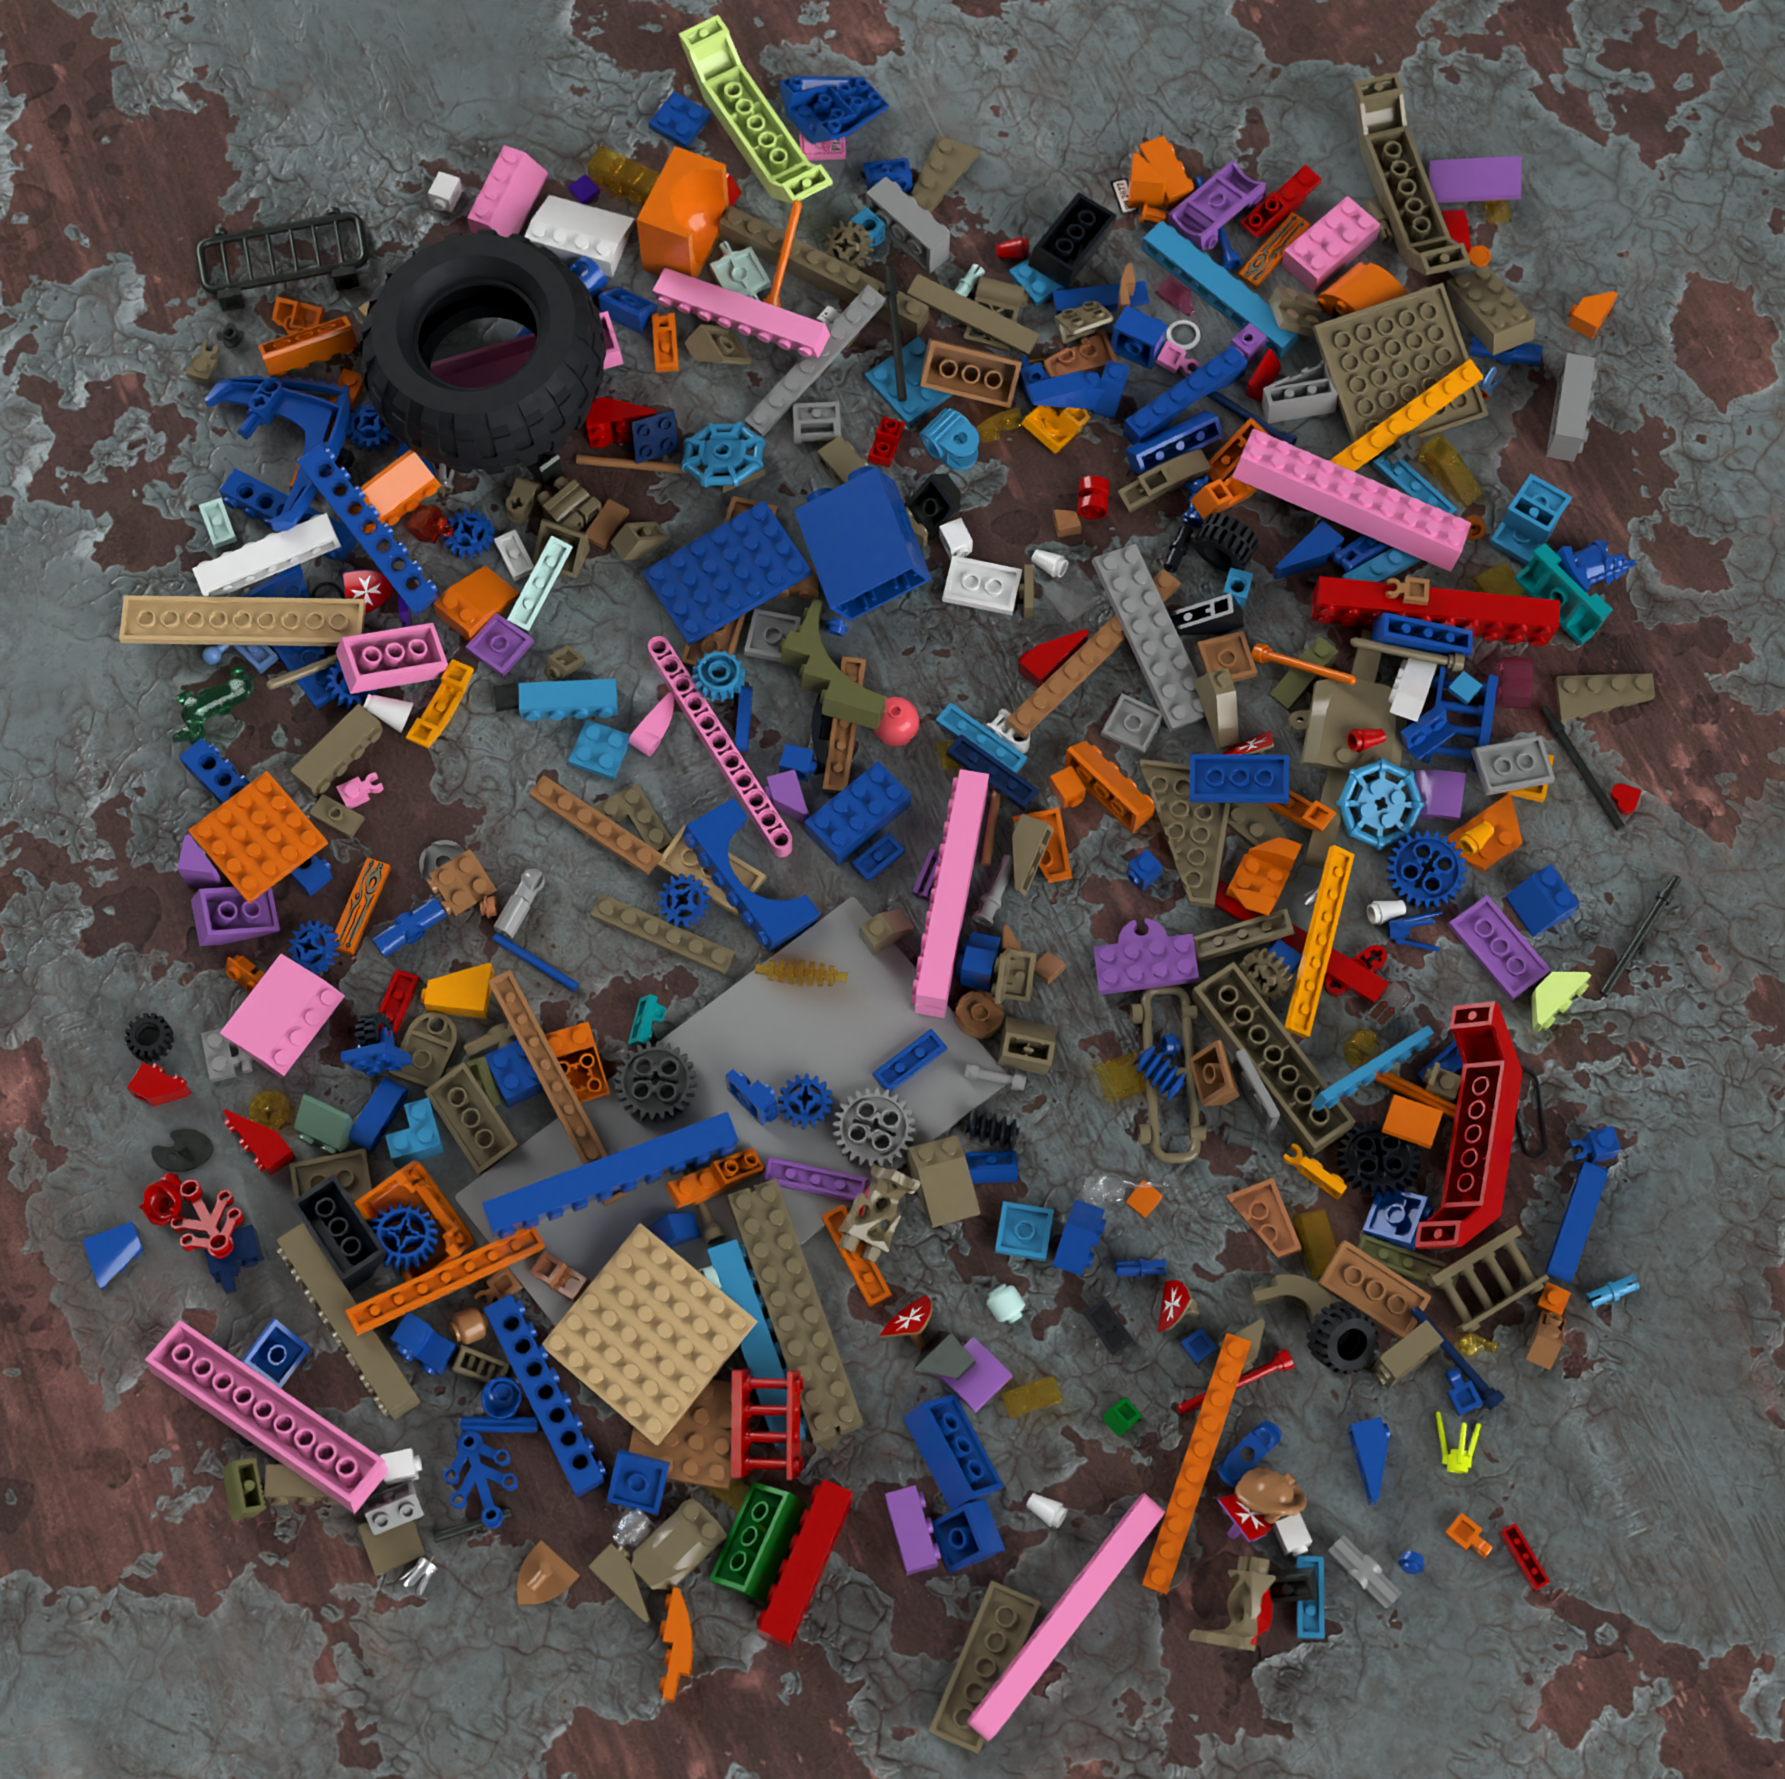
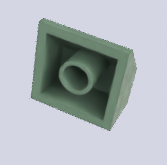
M304 1094L294 1129L297 1135H299L298 1139L308 1145L312 1143L318 1144L323 1152L334 1155L335 1153L339 1154L346 1151L351 1142L348 1140V1136L354 1123L350 1115Z

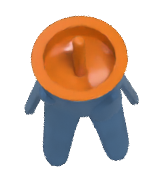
M1483 366L1481 374L1484 378L1477 382L1483 400H1489L1493 390L1505 378L1503 375L1491 385L1497 371L1496 367H1492L1488 375L1484 374L1485 366Z

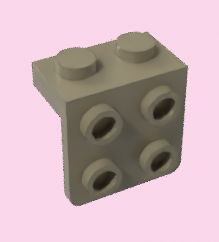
M1088 301L1081 307L1066 309L1061 314L1055 316L1059 339L1065 344L1095 333L1103 327L1105 329V324L1113 321V315L1098 301Z
M1007 947L1003 954L1000 953L999 958H996L994 973H998L996 983H993L991 998H995V1005H1000L1004 999L1024 1002L1031 1001L1036 951Z

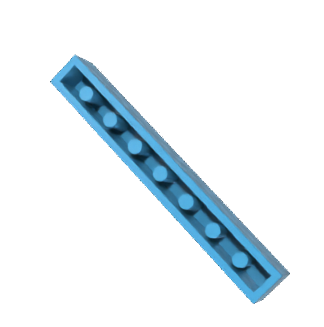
M1160 221L1143 237V252L1241 330L1249 323L1254 325L1267 336L1265 349H1272L1279 360L1298 342V333L1279 328L1271 307L1263 301L1260 295L1251 292L1242 281L1232 277L1223 266H1219L1212 261L1208 254L1201 252L1189 239H1184L1179 235L1174 227Z
M737 1239L707 1249L711 1265L718 1275L721 1290L758 1320L739 1345L747 1369H750V1375L753 1378L787 1379L788 1369L787 1367L782 1368L778 1359L783 1357L778 1342L773 1343L770 1333L774 1332L770 1318L764 1319L761 1310L766 1308L761 1293L756 1294L753 1287L754 1284H757L752 1269L747 1270L745 1264L748 1255L744 1244L739 1246ZM755 1389L760 1405L787 1406V1389ZM764 1416L769 1432H787V1416ZM804 1416L800 1417V1441L805 1440V1432L809 1431ZM773 1443L775 1450L787 1446V1443Z

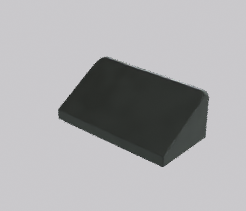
M1315 1567L1268 1570V1575H1274L1276 1579L1269 1587L1272 1603L1317 1599Z

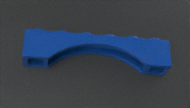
M1233 345L1127 418L1124 423L1123 435L1132 445H1135L1160 433L1190 405L1214 391L1229 387L1243 377L1248 361Z

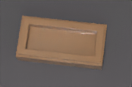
M608 499L585 532L588 535V541L605 550L628 516L629 509Z

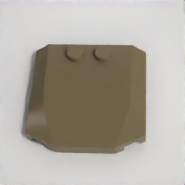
M1332 679L1317 681L1314 684L1300 765L1322 770L1329 768L1348 773L1351 769H1358L1377 761L1381 757L1400 767L1403 749L1400 732L1406 728L1407 718L1389 712L1392 703H1389L1388 700L1392 688L1356 679L1354 685ZM1355 728L1383 729L1386 740L1384 743L1359 753L1349 748L1347 736ZM1376 772L1364 777L1371 778L1370 781H1373L1376 778ZM1389 772L1385 774V779L1393 783L1398 779L1397 776Z

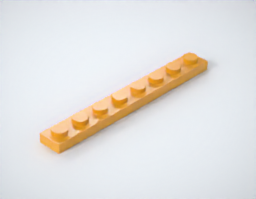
M1471 359L1467 360L1329 461L1348 470L1356 471L1483 379V375Z
M1336 845L1330 846L1284 1026L1287 1031L1302 1038H1308L1311 1034L1355 854Z

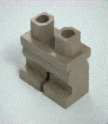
M563 476L559 477L553 484L554 488L558 491L556 495L552 496L545 490L537 497L538 503L543 508L544 516L548 520L572 529L574 528L577 531H581L584 528V524L587 526L592 522L602 509L601 502L595 497L592 498L583 487L579 486L576 480L573 479L570 482Z

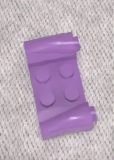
M1232 160L1169 213V225L1174 227L1179 234L1189 239L1201 250L1212 249L1218 242V229L1245 206L1252 211L1265 199V183L1263 181L1257 182L1247 177L1240 170L1236 162Z

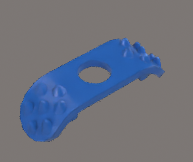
M1263 1421L1243 1438L1216 1467L1222 1481L1234 1487L1245 1473L1250 1471L1276 1446L1282 1438L1281 1430L1278 1426L1270 1421ZM1243 1447H1250L1253 1450L1254 1458L1252 1461L1244 1462L1241 1460L1239 1453Z

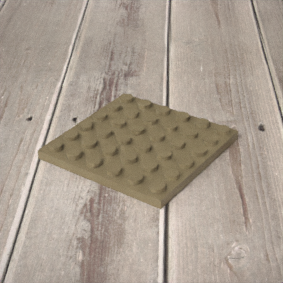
M1443 283L1312 327L1329 378L1338 393L1337 401L1352 443L1469 360ZM1478 383L1416 426L1414 430L1422 439L1488 416L1489 414ZM1392 444L1383 451H1386L1389 448H1395L1396 446Z

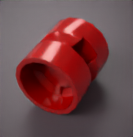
M1100 476L1083 477L1079 480L1078 495L1080 497L1078 498L1077 513L1083 518L1093 520L1106 517L1108 514L1109 481Z

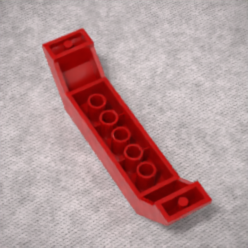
M1495 1001L1456 1005L1452 1009L1449 1029L1453 1031L1463 1062L1441 1208L1425 1222H1418L1415 1241L1417 1249L1462 1247L1501 1216L1523 1071L1500 1006Z

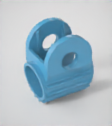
M945 408L919 433V438L926 451L934 459L940 460L953 470H966L977 461L979 433L965 416L953 409Z

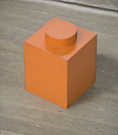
M1072 766L1050 776L1049 787L1063 809L1069 806L1075 807L1083 802L1086 788Z

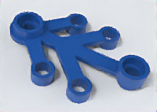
M465 1431L457 1439L456 1446L459 1453L452 1466L444 1470L443 1479L449 1485L458 1483L460 1479L459 1473L468 1458L471 1468L459 1490L450 1496V1502L455 1509L464 1508L467 1504V1497L476 1482L484 1508L481 1513V1520L488 1529H497L502 1525L504 1516L500 1508L494 1506L486 1478L502 1485L506 1491L515 1490L518 1486V1480L514 1474H503L483 1465L479 1454L494 1460L499 1467H506L510 1463L511 1458L505 1449L496 1450L483 1444V1439L478 1432ZM467 1440H474L472 1446H465V1442ZM504 1454L507 1456L505 1461H498L500 1455ZM449 1473H456L454 1479H447V1475ZM507 1479L514 1480L511 1486L505 1485ZM463 1497V1501L460 1504L454 1503L455 1498ZM490 1512L496 1513L495 1518L491 1520L487 1519V1515Z

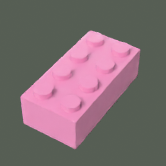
M1347 196L1284 250L1281 265L1310 291L1315 293L1377 240L1381 224Z
M433 623L342 637L336 650L350 694L440 679L448 666Z

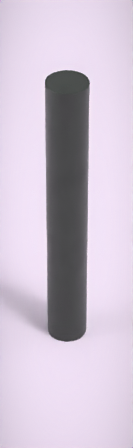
M510 1507L501 1510L504 1520L512 1518ZM496 1513L488 1514L487 1519H494ZM481 1517L434 1532L433 1537L435 1543L483 1528L485 1525Z

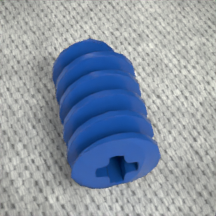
M1152 1045L1140 1055L1132 1066L1138 1064L1136 1069L1138 1074L1146 1071L1143 1079L1148 1080L1153 1077L1152 1087L1161 1084L1159 1093L1163 1094L1168 1091L1166 1100L1169 1101L1185 1085L1183 1080L1186 1074L1183 1072L1177 1076L1178 1066L1176 1065L1169 1069L1168 1066L1171 1060L1167 1059L1162 1062L1163 1053L1160 1052L1154 1055L1153 1052L1156 1046Z

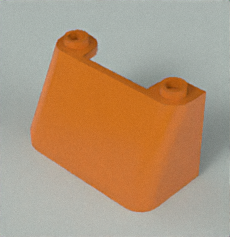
M416 1160L398 1170L354 1202L364 1219L370 1222L373 1218H379L378 1212L380 1210L387 1213L388 1205H391L393 1209H397L398 1202H401L402 1208H407V1204L409 1202L412 1203L413 1210L421 1206V1215L429 1212L430 1218L428 1220H435L436 1225L433 1229L438 1230V1236L435 1237L438 1240V1245L433 1247L435 1250L434 1255H427L428 1262L426 1264L419 1261V1268L417 1269L410 1264L409 1271L406 1272L404 1266H402L401 1275L406 1282L451 1262L474 1244V1238L470 1230L424 1166ZM402 1220L392 1222L386 1228L398 1226ZM410 1222V1227L413 1230L418 1231L421 1235H424L422 1230L415 1223ZM404 1228L403 1234H401V1237L399 1238L401 1239L400 1246H402L403 1240H405V1237L407 1236L405 1234L406 1228ZM420 1245L407 1248L404 1254L415 1251Z

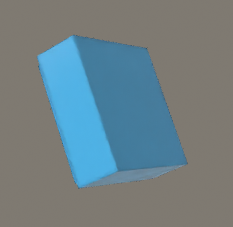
M1463 671L1448 687L1447 691L1467 705L1483 685Z

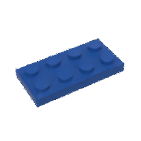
M1190 754V802L1289 803V755Z

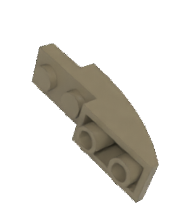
M1197 449L1173 458L1137 477L1138 480L1117 492L1126 509L1131 513L1168 491L1173 492L1184 486L1185 482H1191L1212 470V467L1201 449Z

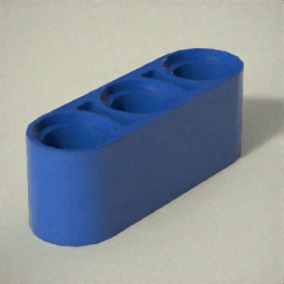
M385 1077L353 1125L348 1140L372 1152L405 1102L409 1089Z

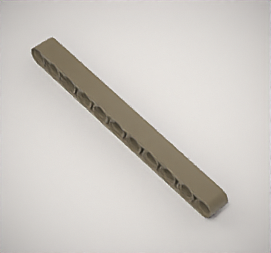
M1363 628L1360 638L1371 640L1372 630ZM1357 648L1351 675L1355 676L1356 679L1375 683L1382 652ZM1327 768L1319 802L1334 810L1336 815L1322 832L1312 830L1304 861L1305 865L1324 869L1329 847L1335 845L1342 818L1340 809L1336 805V800H1339L1349 777L1347 772Z

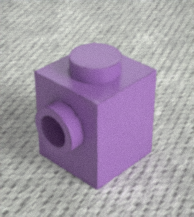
M1249 323L1231 340L1230 346L1233 345L1248 361V365L1265 349L1267 336Z

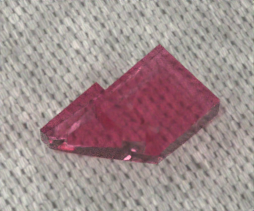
M1170 275L1156 290L1155 294L1174 309L1190 317L1194 312L1191 306V289H1187Z

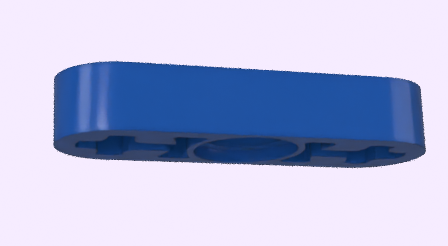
M741 686V692L739 693L735 747L739 752H748L753 686Z

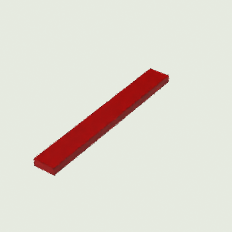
M1219 879L1215 900L1216 908L1239 922L1264 915L1245 909L1240 901L1226 896L1229 884ZM1292 923L1295 934L1280 938V940L1302 955L1308 933ZM1331 949L1325 975L1375 1005L1389 982L1337 950Z

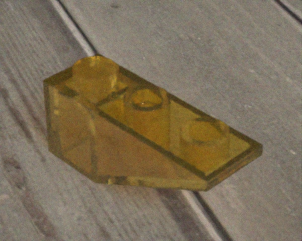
M1440 433L1422 446L1418 461L1466 508L1484 494L1457 450Z

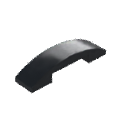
M819 694L813 709L811 734L815 759L818 761L817 764L821 772H825L829 743L828 740L821 739L825 715L822 714L823 704L819 703L821 696Z

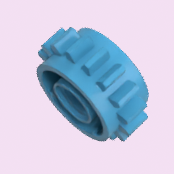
M714 650L710 654L704 653L703 659H697V666H693L694 675H692V682L696 683L695 690L701 691L703 698L708 697L713 702L714 700L724 702V699H733L735 692L738 694L741 692V686L745 684V669H741L742 662L735 659L736 655H729L726 651L717 652ZM721 674L724 677L716 678L714 675Z

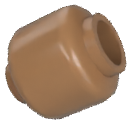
M470 1307L455 1313L451 1317V1323L448 1324L451 1337L456 1343L460 1342L462 1345H469L486 1336V1327L489 1326V1320L484 1312L480 1313L476 1308Z

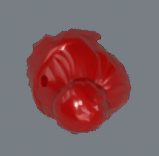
M167 1173L159 1181L152 1182L145 1188L144 1200L139 1208L143 1210L152 1225H168L172 1218L178 1216L182 1210V1197L179 1191L182 1182L176 1174Z

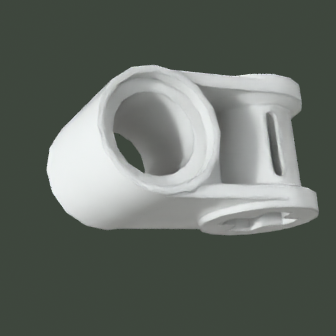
M1001 709L993 722L987 723L985 727L1024 754L1030 747V732L1024 738V741H1015V738L1021 736L1006 724V719L1011 713Z

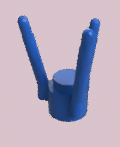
M1443 911L1389 920V940H1395L1396 945H1408L1426 950L1440 951V948L1437 946L1407 940L1405 937H1410V927L1435 924L1434 919H1423L1440 916L1443 914Z

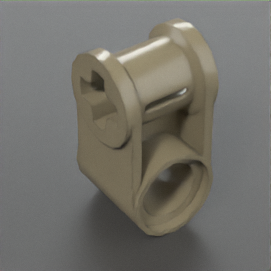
M520 476L515 479L505 503L510 522L522 524L528 519L541 492L540 483Z

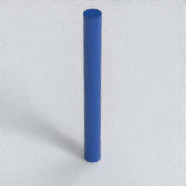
M498 932L493 936V942L573 992L578 989L580 985L578 982Z

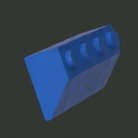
M956 1394L924 1402L903 1417L951 1511L966 1503L979 1501L1004 1487Z

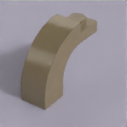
M1291 1274L1276 1275L1272 1281L1273 1287H1270V1284L1258 1286L1250 1296L1252 1307L1278 1301L1293 1302L1306 1312L1311 1323H1314L1315 1318L1313 1317L1316 1313H1322L1321 1309L1323 1307L1330 1308V1304L1335 1303L1328 1292L1317 1285L1316 1282Z

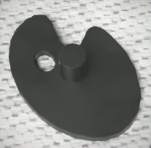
M182 1129L171 1132L170 1135L174 1141L172 1147L157 1145L152 1149V1157L161 1168L169 1171L183 1172L203 1165L211 1157L213 1145L205 1134L196 1130ZM170 1154H175L176 1158L174 1160H169L168 1156Z

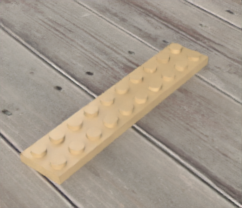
M124 595L119 640L121 643L338 646L342 637L363 634L366 602L364 599Z

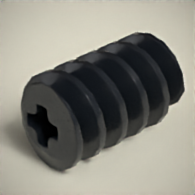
M974 1108L968 1120L965 1136L969 1132L970 1140L973 1141L979 1135L980 1143H984L989 1138L990 1146H994L997 1140H999L1000 1149H1003L1009 1143V1151L1013 1152L1020 1127H1017L1016 1119H1013L1007 1125L1006 1116H1003L1000 1122H997V1114L995 1113L990 1119H987V1111L985 1110L979 1117L977 1115V1108Z

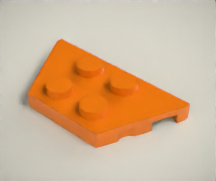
M1507 794L1448 835L1446 843L1450 844L1455 841L1454 850L1456 851L1461 849L1458 844L1461 834L1482 824L1484 821L1489 822L1493 826L1494 833L1479 853L1468 855L1462 851V854L1459 856V858H1466V863L1481 872L1496 864L1523 843L1510 794Z

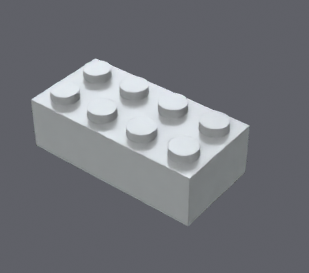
M884 177L866 192V207L885 223V235L929 275L949 259L950 232L947 227L934 220L932 214L928 210H923L912 196H907L896 182H892L887 177Z
M1571 353L1566 355L1557 380L1546 457L1574 462L1577 453H1582L1584 442L1587 441L1589 428H1586V425L1590 421L1592 408H1589L1595 392L1592 384L1593 381L1595 382L1598 368L1594 367L1595 358Z

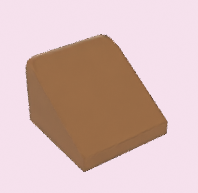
M1004 925L1002 929V954L1007 947L1022 949L1009 926Z
M1046 952L1036 961L1034 973L1046 985H1049L1065 970L1066 964L1050 952Z

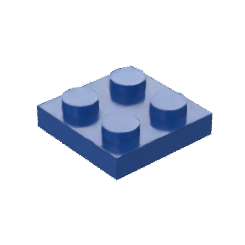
M673 91L648 123L649 129L687 149L711 118V112Z
M619 1449L607 1502L658 1515L671 1462Z

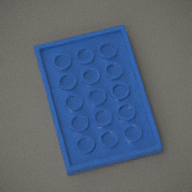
M764 500L641 571L689 646L813 574L811 568Z

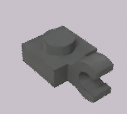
M1412 429L1393 443L1397 450L1386 458L1391 465L1401 458L1408 462L1427 447L1416 431Z

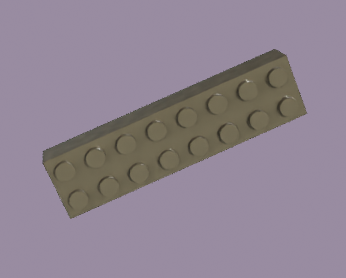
M1232 962L1193 988L1192 1001L1234 1056L1241 1049L1246 1051L1276 1105L1281 1119L1310 1157L1352 1130L1356 1121L1341 1101L1330 1109L1324 1107L1318 1112L1311 1103L1320 1092L1329 1087L1235 962Z
M304 1223L276 1239L280 1245L277 1252L289 1269L294 1267L290 1272L302 1290L308 1288L304 1293L315 1310L322 1309L318 1312V1315L330 1332L335 1329V1332L331 1335L343 1352L349 1351L345 1356L357 1374L361 1371L363 1372L359 1377L371 1395L377 1394L373 1399L385 1417L390 1414L396 1420L421 1403L375 1331L371 1329L359 1336L355 1335L345 1316V1310L357 1304Z

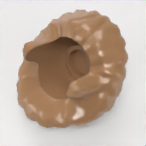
M1258 1467L1245 1473L1235 1488L1237 1499L1242 1502L1243 1506L1252 1511L1266 1514L1264 1520L1269 1524H1273L1281 1516L1297 1515L1307 1505L1306 1496L1300 1487L1294 1484L1296 1479L1290 1473L1284 1476L1269 1469Z

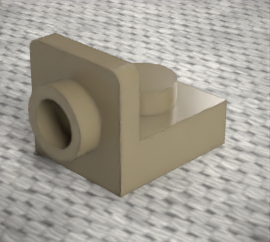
M566 645L548 657L544 674L552 681H566L569 674L583 666L585 658L569 645Z
M1435 1062L1433 1068L1428 1067L1423 1078V1082L1427 1083L1425 1091L1453 1102L1460 1085L1461 1076L1439 1068L1441 1063Z

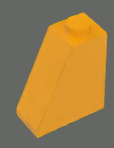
M486 963L428 980L427 988H423L421 994V1003H424L426 1011L487 1019L491 996L488 980L494 978L495 973L492 964Z

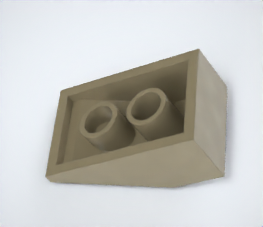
M957 1135L908 1148L906 1166L911 1178L921 1182L917 1193L932 1228L980 1215L967 1160Z

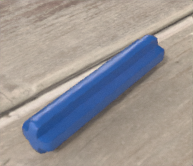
M463 1416L460 1420V1429L463 1432H537L539 1425L538 1418L497 1419L493 1417Z

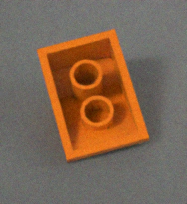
M485 565L449 587L433 605L437 617L470 642L495 613L501 615L520 596V593Z

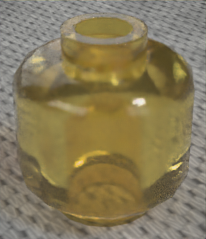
M1366 1029L1354 1030L1343 1044L1344 1057L1350 1064L1355 1066H1363L1373 1060L1380 1050V1043L1376 1034Z

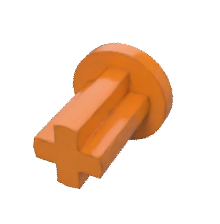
M1143 203L1139 223H1143L1144 220L1156 224L1160 221L1164 222L1166 218L1165 211L1147 207L1148 203Z

